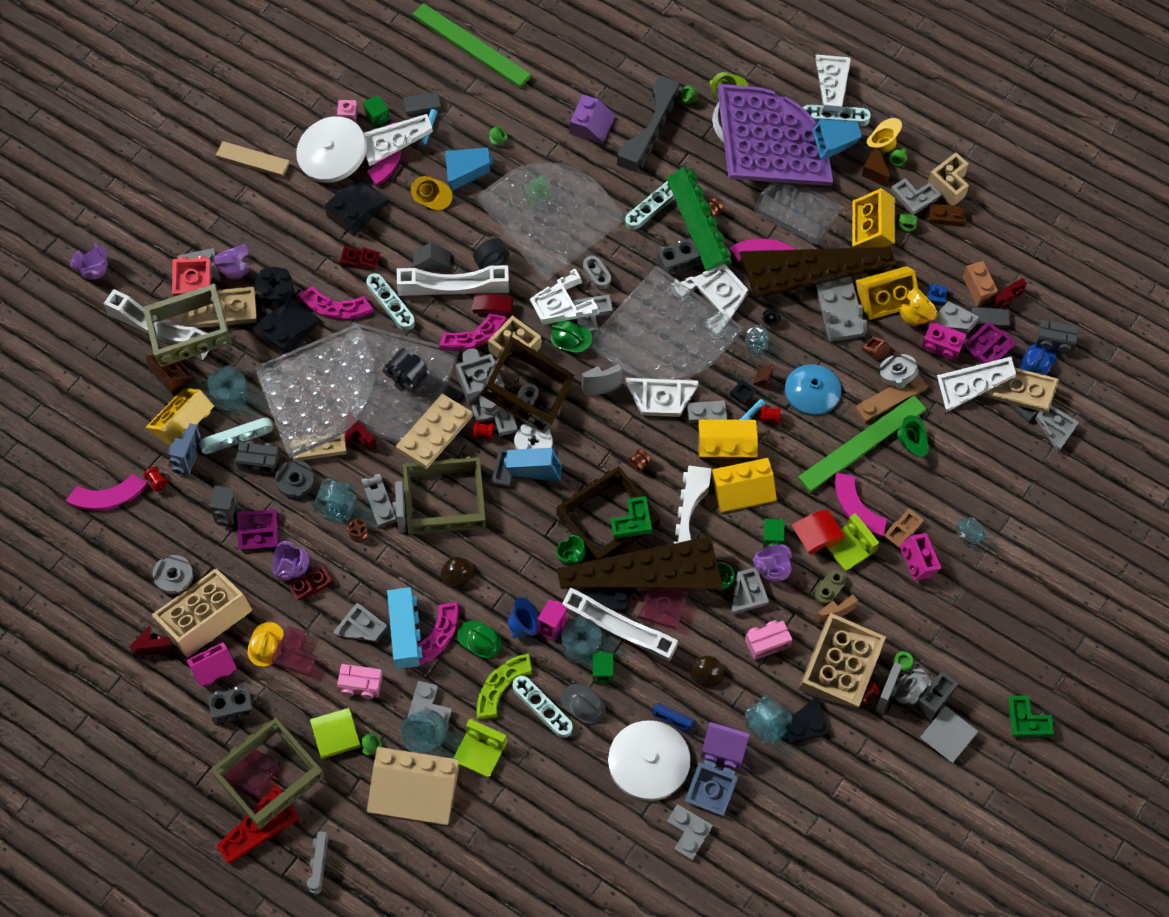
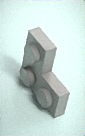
M906 178L893 185L890 190L912 215L938 201L942 196L931 182L916 190Z
M610 295L573 300V304L576 306L593 299L600 312L597 315L577 318V324L585 326L592 334L598 333L596 316L613 314Z
M725 400L687 403L689 423H699V419L727 420Z
M479 403L472 404L475 421L483 423L495 420L499 436L517 432L515 418L511 413L499 407L496 413L485 414Z
M418 681L407 716L408 721L447 730L452 709L433 704L438 685Z
M678 804L666 824L683 833L674 848V852L692 862L713 825Z

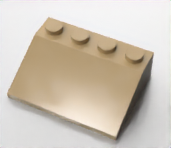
M214 569L153 613L152 616L179 650L188 658L253 610L244 594L219 570Z
M830 613L825 621L798 690L820 699L858 708L886 637Z
M377 747L367 813L448 826L458 778L459 760Z

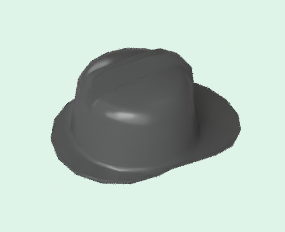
M573 684L565 688L561 694L562 706L580 721L586 724H594L604 717L606 706L603 699L582 684Z

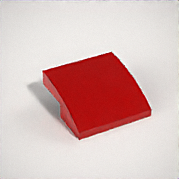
M828 509L806 516L791 525L810 555L826 545L831 548L846 538Z

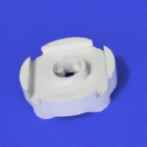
M523 424L515 435L514 444L516 450L552 448L553 439L550 429L542 433L529 424ZM536 439L539 443L531 445L529 440Z

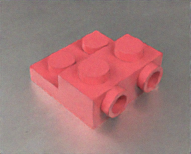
M198 256L190 259L187 257L172 259L173 296L211 285L212 262L210 258Z

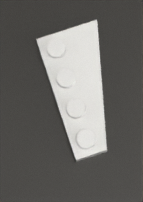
M816 55L824 110L842 112L851 58Z
M425 114L365 132L364 135L367 142L365 155L369 167L432 133L433 129L428 115Z
M1008 357L937 375L946 412L1016 377L1012 358Z

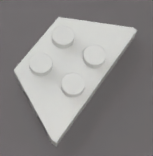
M626 378V386L641 415L680 417L696 391L698 381Z

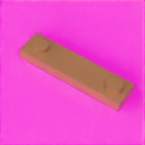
M918 374L905 387L896 388L891 386L856 405L854 410L862 421L867 423L904 403L912 396H917L926 391L928 386Z

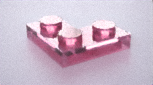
M288 626L272 659V663L310 677L316 664L317 656L301 651L307 633Z

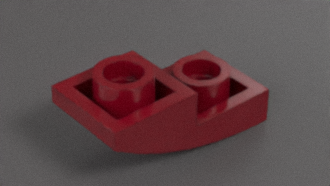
M344 245L339 264L360 269H376L381 252L365 247L359 250Z
M1025 279L1017 280L1002 290L995 299L993 308H1008L1013 297L1017 298L1024 293L1027 285Z
M476 294L473 299L472 311L474 314L492 312L495 315H510L514 299L505 295Z
M322 565L308 575L303 573L287 585L298 601L333 584L334 581L325 566Z

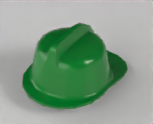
M566 320L558 322L551 327V342L559 349L579 353L588 349L592 343V333L585 326Z
M914 415L905 417L897 432L900 444L915 456H926L929 446L923 422Z
M465 622L457 632L459 643L481 658L495 657L502 648L500 635L492 627L482 622Z

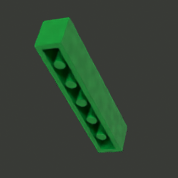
M682 167L666 179L705 270L708 271L724 264L728 266L732 263L730 259L731 253L723 243L724 237L716 227L717 221L711 215L710 205L703 197L704 191L696 181L697 175L693 170Z

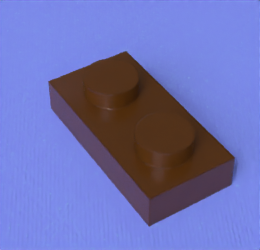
M930 204L929 223L965 226L966 207Z

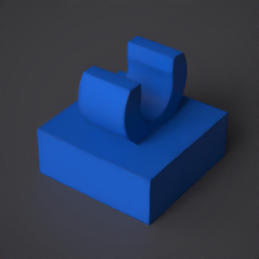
M929 284L927 298L935 305L944 306L948 287Z

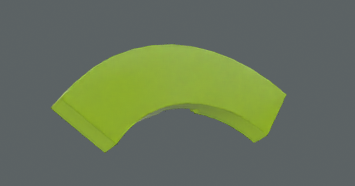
M530 654L520 655L506 661L505 664L489 675L478 697L477 720L497 718L498 703L505 689L518 676L532 675Z

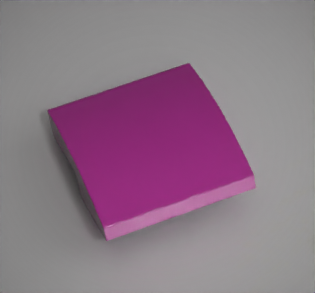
M988 321L962 348L980 363L984 364L1000 360L1017 342L1004 330L1001 332Z
M276 509L237 512L239 550L277 547L278 520Z

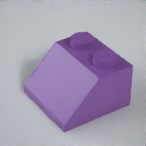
M582 94L570 121V134L604 144L615 119V114L599 99Z
M710 722L701 758L723 764L724 767L732 770L740 769L750 734Z

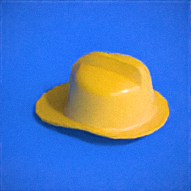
M890 118L881 122L867 139L868 146L879 148L882 156L892 151L896 147V137L902 129V122L897 118Z
M419 177L411 186L412 198L428 208L443 210L452 202L453 196L449 186L432 177Z
M266 622L255 628L247 653L249 660L254 665L266 667L277 660L284 641L283 629L278 624Z

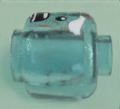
M762 325L750 327L746 331L745 347L751 353H763L769 347V331Z
M969 517L966 520L962 518L956 525L958 529L956 532L957 538L968 546L978 545L985 536L984 526L973 517Z

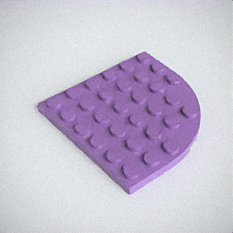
M719 84L717 89L728 179L823 186L832 185L833 178L830 158L820 159L812 130L817 123L803 107L786 96L783 98L776 95L775 91L769 89Z

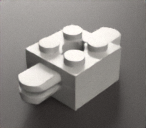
M472 348L463 353V363L456 364L457 376L469 407L472 404L479 403L485 414H494L498 411L499 406L479 395L495 360L492 354L481 357L478 350ZM499 373L494 383L504 389V383Z

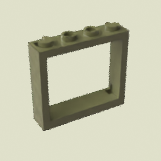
M215 283L143 307L153 353L160 367L232 344L221 298ZM214 303L221 329L160 349L154 326L155 322Z
M469 456L465 459L448 458L442 461L434 460L428 469L423 468L414 461L403 464L408 535L486 528L480 457L470 458ZM475 471L479 514L413 519L410 477Z
M276 717L269 723L265 722L262 725V729L257 733L250 734L242 745L234 747L227 757L218 760L217 764L210 769L214 778L259 830L324 777L322 769ZM278 733L310 771L255 814L223 775L274 734Z

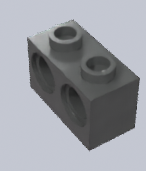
M691 238L680 240L676 244L663 246L657 250V261L665 277L699 265L700 255Z
M215 486L210 503L214 522L223 527L228 525L234 526L239 508L235 490L233 488Z
M941 671L918 700L915 709L932 720L954 693L958 682Z
M238 686L230 691H216L212 695H208L211 718L214 725L254 716L248 687ZM239 699H245L243 704H236ZM220 703L225 704V706L222 709L216 708V706Z

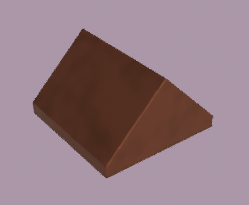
M154 355L146 356L150 371L172 395L196 378L181 361L160 367Z

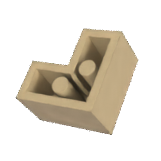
M954 153L932 170L928 183L931 182L942 194L941 197L951 206H955L966 197L969 184L962 179L966 175L969 163L957 153Z
M511 316L488 340L489 352L495 357L498 356L503 344L510 336L536 351L541 348V336L514 316Z

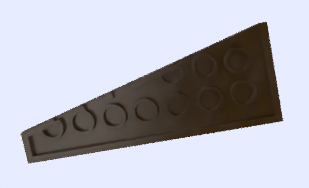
M890 247L739 252L741 263L755 299L896 265V260Z
M711 536L557 568L561 589L598 588V590H605V588H617L618 590H624L626 588L650 591H665V589H679V591H723Z

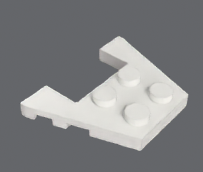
M725 264L705 271L699 276L689 277L683 282H675L671 285V288L681 299L697 288L716 308L719 314L706 323V327L716 338L719 337L748 294V289Z
M576 269L571 270L570 275L565 279L564 277L558 279V283L552 288L547 287L530 299L543 325L600 314L593 299L574 306L566 292V289L582 283Z

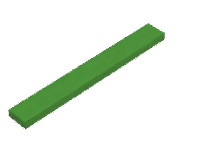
M423 3L412 14L414 19L519 89L531 78L529 72Z
M915 395L799 475L798 481L811 493L835 476L836 473L841 472L896 433L905 417L909 415L918 417L926 412L927 408Z

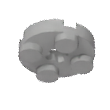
M900 354L901 357L896 358L893 355L881 363L880 375L884 383L896 388H903L918 375L916 361L909 355Z
M170 555L169 558L161 559L156 563L153 569L155 585L164 593L179 595L192 583L193 569L184 557ZM177 571V577L170 578L168 574Z
M923 669L912 670L914 674L910 676L906 674L897 682L898 688L894 698L898 703L906 704L909 702L911 705L915 704L920 698L919 695L931 685L932 681Z

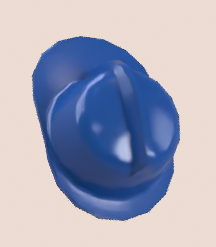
M1033 344L1022 357L1019 367L1022 370L1046 376L1055 363L1056 353L1053 349L1045 350V348Z
M518 598L515 601L513 613L508 618L507 623L514 639L537 634L538 612L535 606L526 598Z

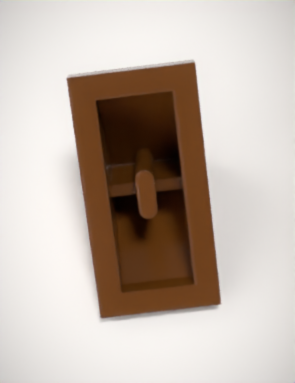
M874 148L863 167L862 177L882 186H888L890 174L879 148Z

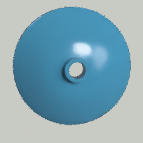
M808 364L800 366L790 373L785 384V395L790 405L797 411L806 415L818 416L826 414L836 407L841 397V384L838 377L828 368L821 365Z

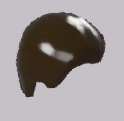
M453 557L443 565L441 578L450 587H461L467 581L473 579L475 575L474 566L466 558Z
M702 656L692 662L690 674L692 679L702 686H717L722 682L725 670L724 665L717 658Z

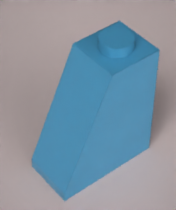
M820 119L812 129L821 160L854 147L862 137L858 122Z
M488 148L445 151L448 186L451 191L490 173V165H493L492 154L489 155Z
M553 448L507 450V457L504 458V467L511 476L561 482L562 464Z

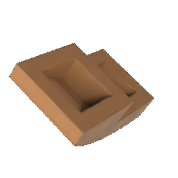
M908 508L902 517L886 532L884 537L900 548V545L915 533L924 520Z
M851 595L839 606L832 601L818 612L816 620L819 623L825 622L830 613L842 617L856 608L858 599Z

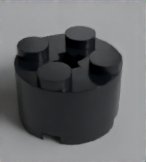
M270 267L260 270L255 281L260 303L267 309L276 310L289 301L294 300V285L287 269Z
M401 348L383 369V373L395 382V387L402 392L404 390L414 391L429 374L426 373L428 370L426 364L415 353L412 356L408 354L409 350Z

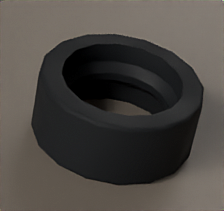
M493 238L477 247L473 253V259L481 270L488 266L503 265L509 258L510 252L503 240Z

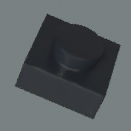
M741 379L730 392V396L746 405L756 394L757 389Z

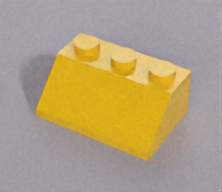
M881 188L853 200L852 247H888L895 244V197Z
M908 266L856 280L858 297L868 320L900 312L903 304L910 305V301L907 298L908 291L914 288L918 290L915 270Z
M183 388L145 428L167 445L174 443L175 438L182 439L183 431L188 428L189 423L198 426L199 421L211 413L210 410L214 405L201 390Z
M699 419L698 458L758 457L756 420Z
M768 458L712 469L711 482L720 513L777 501L774 476Z

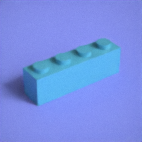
M411 587L387 590L395 668L402 669L420 666L419 658H423L422 648L417 643V641H421L420 629H416V623H419L418 611L414 612V606H417L416 594L412 595Z

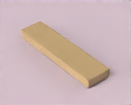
M222 141L216 154L217 159L281 178L284 177L290 164L289 160Z

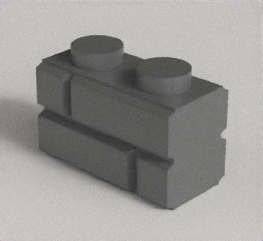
M1041 320L1037 330L1035 346L1045 348V350H1059L1061 353H1073L1077 343L1078 327Z
M254 441L240 442L236 457L237 469L276 474L280 457L279 448L272 443L260 445Z

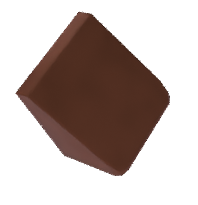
M874 336L861 348L877 362H880L890 352L887 341Z
M770 364L758 370L753 381L754 386L762 389L767 387L773 373V365Z

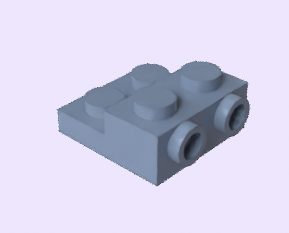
M189 423L188 428L183 431L182 439L175 438L174 443L169 446V463L173 465L172 471L178 475H190L200 450L199 442L202 439L196 424Z
M705 759L704 763L699 762L685 801L724 816L739 776L735 775V770L724 767L723 770L716 768V763Z

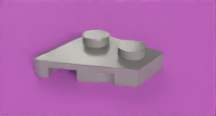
M948 301L932 321L962 333H969L979 322V316Z
M1052 405L1048 413L1040 411L1035 418L1058 452L1079 423Z
M755 567L738 572L732 615L768 605L769 600Z

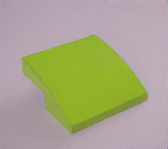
M349 708L310 719L321 759L361 747Z

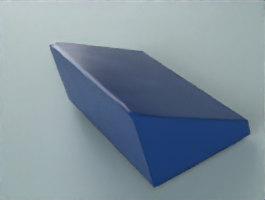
M657 703L653 708L652 715L687 733L694 723V719L661 703Z

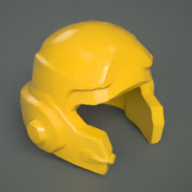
M915 288L911 291L909 290L907 298L910 301V305L903 304L900 308L902 319L914 327L934 320L937 316V310L933 303L921 290H916Z

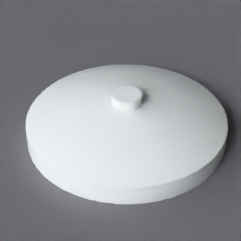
M328 117L314 123L304 132L297 146V161L302 171L312 180L322 183L337 182L350 176L361 165L366 154L367 142L361 128L354 121L345 117Z
M640 721L624 728L613 740L609 751V771L615 784L628 796L642 801H657L671 796L684 784L690 768V753L683 737L671 726L658 721Z

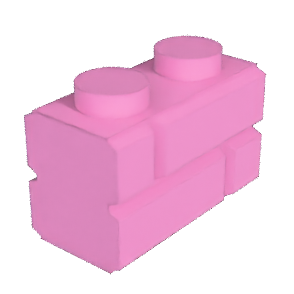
M777 620L767 623L766 627L761 629L759 627L750 629L746 634L745 642L753 659L757 660L790 648L792 638L784 621L777 622Z
M341 664L337 683L338 692L348 697L353 696V694L361 695L364 699L379 697L383 676L382 669Z

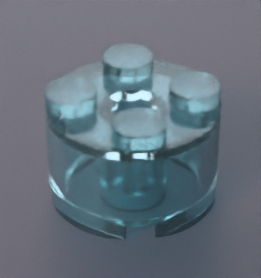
M233 366L218 369L208 378L209 394L212 403L218 409L234 411L246 403L248 388L245 377Z
M330 478L325 479L313 504L314 511L316 513L317 511L321 512V517L328 521L337 523L343 522V519L348 521L358 498L354 491L355 487L349 483L343 484Z
M578 616L569 621L562 630V650L564 655L574 663L593 661V653H597L601 649L602 633L594 621Z
M768 695L762 697L759 703L753 708H749L745 713L747 730L765 745L767 742L774 744L780 740L787 732L785 728L787 723L791 725L792 714Z
M425 709L406 717L401 725L402 742L411 752L427 753L439 748L445 742L449 726L444 718L434 710Z

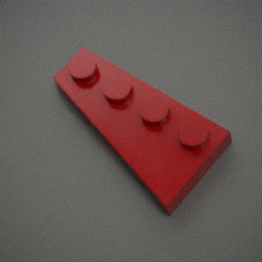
M277 784L253 810L255 814L283 793ZM290 804L259 830L246 815L244 820L237 827L235 826L216 847L229 865L299 820V816Z

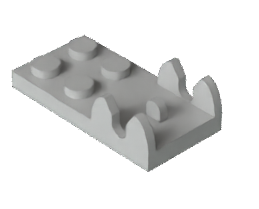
M851 276L814 285L829 342L865 337L867 321L862 319L863 307L858 304Z

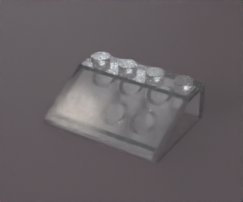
M772 182L760 194L754 212L759 214L760 217L774 222L777 226L784 227L790 230L791 233L805 238L808 242L818 244L829 231L844 206L802 184Z

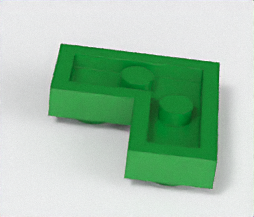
M646 496L627 499L629 516L610 518L613 539L652 533Z
M1029 696L1008 697L1012 737H1052L1054 735L1052 715H1031Z

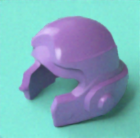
M94 243L95 248L84 255L78 250L70 260V267L89 280L102 277L108 267L106 259L108 251L98 243Z
M243 244L223 251L213 259L214 265L227 279L238 280L248 274L249 263L242 262V258L248 255L249 252L247 245Z
M289 541L279 543L273 556V575L279 580L286 581L290 578H297L306 572L309 565L307 552L303 548L293 546V543Z
M772 545L757 552L753 558V564L755 569L765 579L771 582H779L785 580L792 571L790 564L792 553L788 546Z

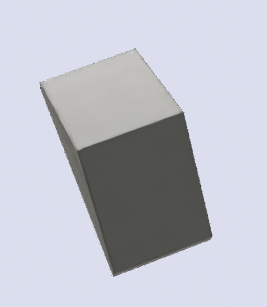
M431 242L414 251L413 268L450 270L451 252Z

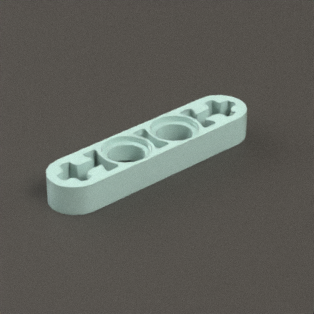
M806 105L803 107L807 112H811V116L816 123L822 119L858 122L859 126H865L869 123L871 116L869 110L865 108L842 107L841 112L824 110L823 105ZM829 112L832 116L826 118L822 114ZM846 113L849 115V118L843 119L840 117V114Z
M668 181L626 215L625 225L629 230H638L675 199L672 191L668 192V188H670ZM656 197H661L664 199V201L661 203H657L654 201V199ZM643 208H649L651 212L646 214L643 213L641 210Z
M376 273L367 277L369 291L401 330H412L415 322L411 312L381 275ZM372 281L378 282L379 289L376 284H372ZM387 292L390 294V297L382 299L380 295ZM394 305L401 307L398 312L391 311V307ZM402 315L406 321H409L408 324L406 322L403 323Z
M261 418L203 438L199 445L204 454L213 453L240 442L268 434L273 430V425L269 418Z
M518 676L513 681L514 693L558 737L567 738L572 733V722L527 677ZM518 683H526L525 688L529 692L527 696L523 688L518 689ZM537 695L541 698V702L536 705L532 704L530 698ZM547 709H552L555 712V716L553 718H546L544 712ZM558 717H560L559 723L562 726L567 725V731H560V725L556 722Z

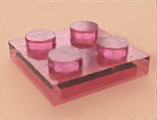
M665 589V591L648 590L639 619L677 630L688 592L679 591V589Z
M254 750L229 770L225 779L230 785L261 799L279 767L280 761L258 750Z

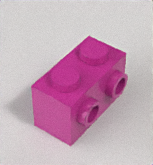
M931 321L921 348L929 353L941 355L945 359L956 361L967 334Z
M927 533L910 536L900 545L901 553L906 560L914 581L930 578L941 569Z
M548 600L537 618L539 635L556 642L559 635L565 633L568 627L567 608H565L564 604L559 601Z
M223 642L187 660L200 687L203 685L208 686L215 679L221 676H228L233 670L237 669Z

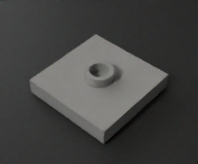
M395 481L396 502H393V513H396L399 533H406L404 485L402 481Z
M896 662L893 664L876 707V712L883 714L889 697H894L898 688L895 682L902 667L901 664Z

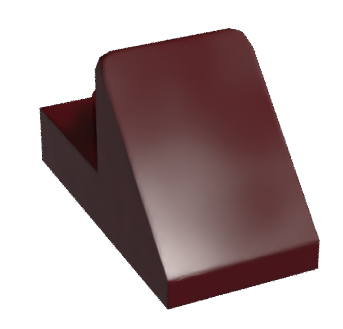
M352 412L349 413L345 431L346 446L358 440L363 447L366 446L371 451L376 447L375 438Z
M148 626L130 645V650L134 657L174 652V645L171 638L165 636L153 639L152 629Z

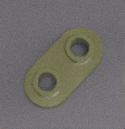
M832 570L827 574L815 592V600L820 605L826 606L835 600L845 586V574L839 570ZM833 577H838L840 580L835 581ZM826 591L829 595H823L822 592Z

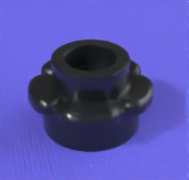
M767 309L763 312L762 320L768 326H775L781 319L776 309Z

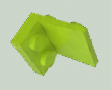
M855 513L849 517L848 524L841 529L846 538L831 548L828 545L825 546L842 569L848 571L876 553L879 542Z
M469 718L466 724V734L453 759H458L460 766L489 778L507 744V737L505 734Z

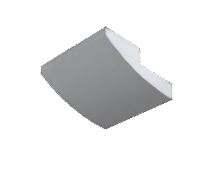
M619 364L603 372L597 366L582 374L581 392L583 395L604 394L622 387V368Z
M945 706L920 738L950 762L954 763L978 731Z

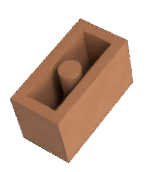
M981 261L967 265L963 279L976 306L980 307L993 303L998 290L984 262Z

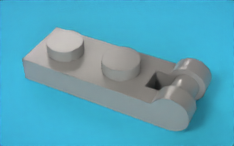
M380 473L375 474L374 477L369 479L367 477L361 479L378 528L396 523L397 520ZM377 484L378 488L371 490L370 486Z
M318 832L317 838L313 839L312 849L315 851V857L310 860V871L313 872L312 877L307 880V886L310 893L314 895L320 893L322 889L328 844L326 832Z

